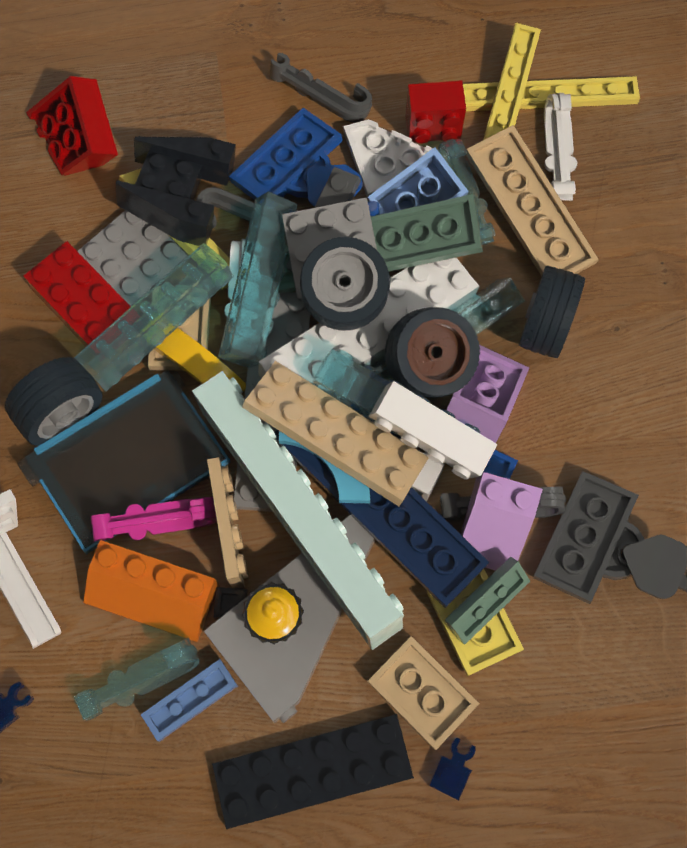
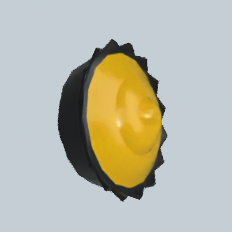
M270 582L267 585H259L255 591L250 592L249 598L243 602L244 611L242 617L245 620L244 627L250 631L251 637L258 638L262 643L270 642L276 644L279 641H287L290 636L297 633L298 627L302 624L304 610L301 606V598L296 596L294 589L287 588L284 583L275 584Z

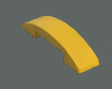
M158 316L141 335V340L160 355L168 357L201 384L223 371L228 379L233 377L238 382L243 392L246 390V383L205 347L165 319Z

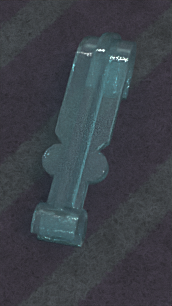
M461 138L449 139L446 142L440 143L438 147L439 153L469 191L468 195L473 194L475 197L482 245L494 242L493 236L496 235L493 225L486 223L483 215L488 205L484 199L478 198L480 191L464 156L467 155V151Z
M189 638L184 639L129 666L126 674L120 670L111 672L108 676L107 685L95 691L94 689H88L74 696L83 720L89 721L103 713V708L115 702L122 707L130 706L135 699L134 693L143 696L190 672L200 662L196 646L192 645Z

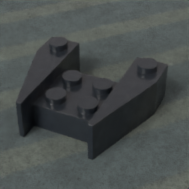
M135 136V162L141 163L143 166L135 185L119 180L116 181L117 205L178 241L206 248L213 228L214 205L196 201L194 198L201 179L228 186L229 176L234 168L236 144L210 137Z

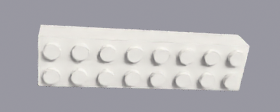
M457 258L405 268L390 278V288L386 304L381 313L369 324L355 330L340 331L319 323L260 360L258 374L262 378L272 364L277 361L324 392L331 394L385 358V344L388 334L397 321L406 314L428 307H442L456 312L474 299L479 285Z

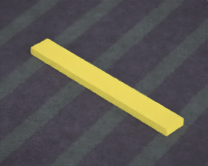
M637 76L527 81L520 109L544 108L549 94L557 93L570 94L571 107L638 104L640 95ZM499 82L463 84L466 111L492 110Z

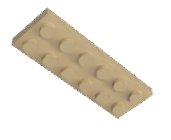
M514 125L466 149V156L541 276L545 266H552L578 274L598 262V257Z
M277 361L272 364L245 399L242 408L397 506L401 505L429 459L425 454L404 444L393 434L379 429L374 425V422Z

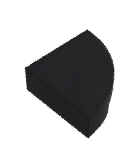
M217 587L213 618L220 619L247 597L248 590Z

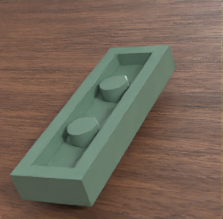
M510 557L445 619L454 635L464 645L530 582L520 563Z

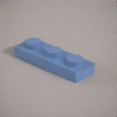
M219 659L143 712L141 716L157 742H160L238 687L222 660Z

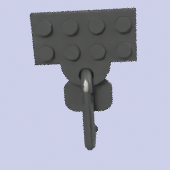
M582 471L565 507V512H563L534 574V579L591 604L602 577L611 580H621L632 576L636 587L640 591L659 599H667L672 597L678 589L687 592V576L684 575L687 568V546L662 534L644 539L639 529L628 522L639 495Z

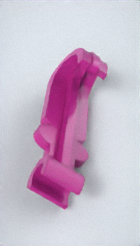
M213 496L148 505L145 511L140 505L132 504L127 508L124 515L110 516V513L91 516L94 542L114 538L113 535L128 533L133 540H141L145 537L147 531L152 535L201 528L217 522Z

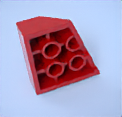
M69 76L26 112L29 119L35 120L38 125L36 131L40 138H45L49 145L48 152L63 176L103 166L118 155L96 79Z

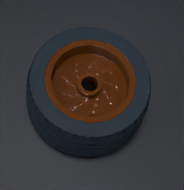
M428 307L412 311L397 321L388 334L385 344L387 369H389V373L396 383L417 396L436 398L453 394L467 385L477 370L476 368L480 360L478 336L473 326L470 325L465 317L450 309Z

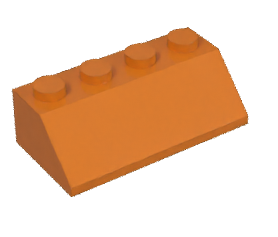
M100 540L88 568L83 603L198 643L219 584L215 578Z

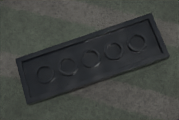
M397 714L212 764L226 829L414 778Z

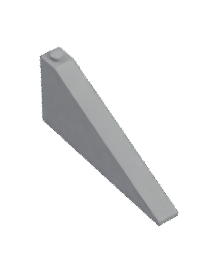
M349 515L341 522L347 531L345 535L350 545L355 542L360 547L366 557L364 561H366L376 539ZM303 553L262 584L267 585L270 582L275 584L284 583L287 588L294 589L296 596L301 598V606L304 613L302 615V624L298 627L295 635L290 636L287 641H279L276 644L270 642L262 643L258 638L251 637L250 631L244 627L245 620L242 617L244 611L243 602L249 596L204 631L274 723L278 720L285 723L298 712L295 706L300 703L343 611Z

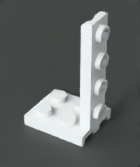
M9 489L0 494V590L34 649L60 635L61 629L6 533L18 527L16 498Z

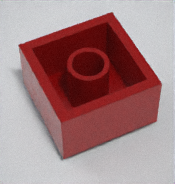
M463 81L408 84L405 117L407 134L409 138H412V142L424 144L429 141L443 140L450 142L455 139H461L466 113Z

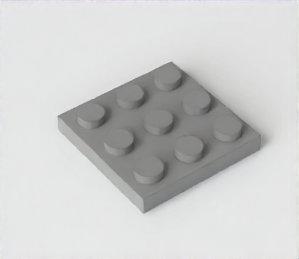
M367 197L282 214L299 301L302 300L300 274L303 264L313 249L322 242L346 236L361 239L377 250ZM343 280L339 284L347 287L350 285V282Z
M126 210L78 250V253L133 309L154 292V288H159L192 259L168 234Z

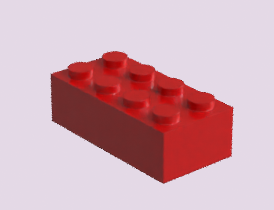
M68 241L23 275L32 291L102 365L145 330L140 315Z

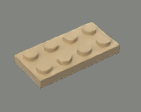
M219 457L207 459L226 578L232 588H245L243 579L249 578L246 560H244L243 554L239 555V549H244L238 524L234 525V520H239L233 495H229V492L234 491L232 477L229 474L228 466H222Z

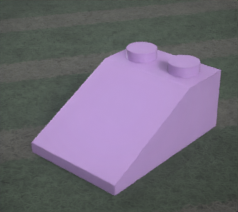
M479 345L480 360L476 368L477 370L468 384L453 394L445 413L496 443L508 421L529 367Z
M485 472L480 477H476L461 535L489 561L485 568L496 571L510 557L517 561L519 560L533 524L543 489Z

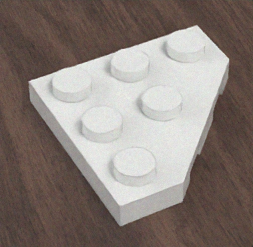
M369 119L343 126L346 141L357 171L362 177L363 188L367 197L433 149L427 145L426 147L420 146L412 142V138L394 130L389 132L380 128L378 123Z

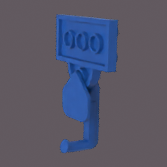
M305 108L297 112L229 176L232 184L263 207L271 209L287 193L298 198H308L309 203L315 207L334 167L360 177L361 182L355 195L363 186L362 177L359 173L345 164L331 165L330 159L327 156L343 141L342 134ZM377 201L368 202L370 216L380 215L379 203Z

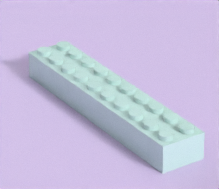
M221 371L192 390L202 414L369 647L374 650L403 629L404 614L402 611L404 608L393 593L390 596L387 595L383 587L385 582L374 567L371 570L367 568V564L364 561L366 557L363 551L355 542L350 545L345 535L347 531L337 517L333 520L331 519L326 501L319 493L314 495L309 486L311 485L310 480L302 469L296 470L292 463L294 460L284 445L279 447L275 440L276 435L269 424H263L260 418L242 408L245 398L241 394L243 391L238 382L233 377L228 379L224 372Z

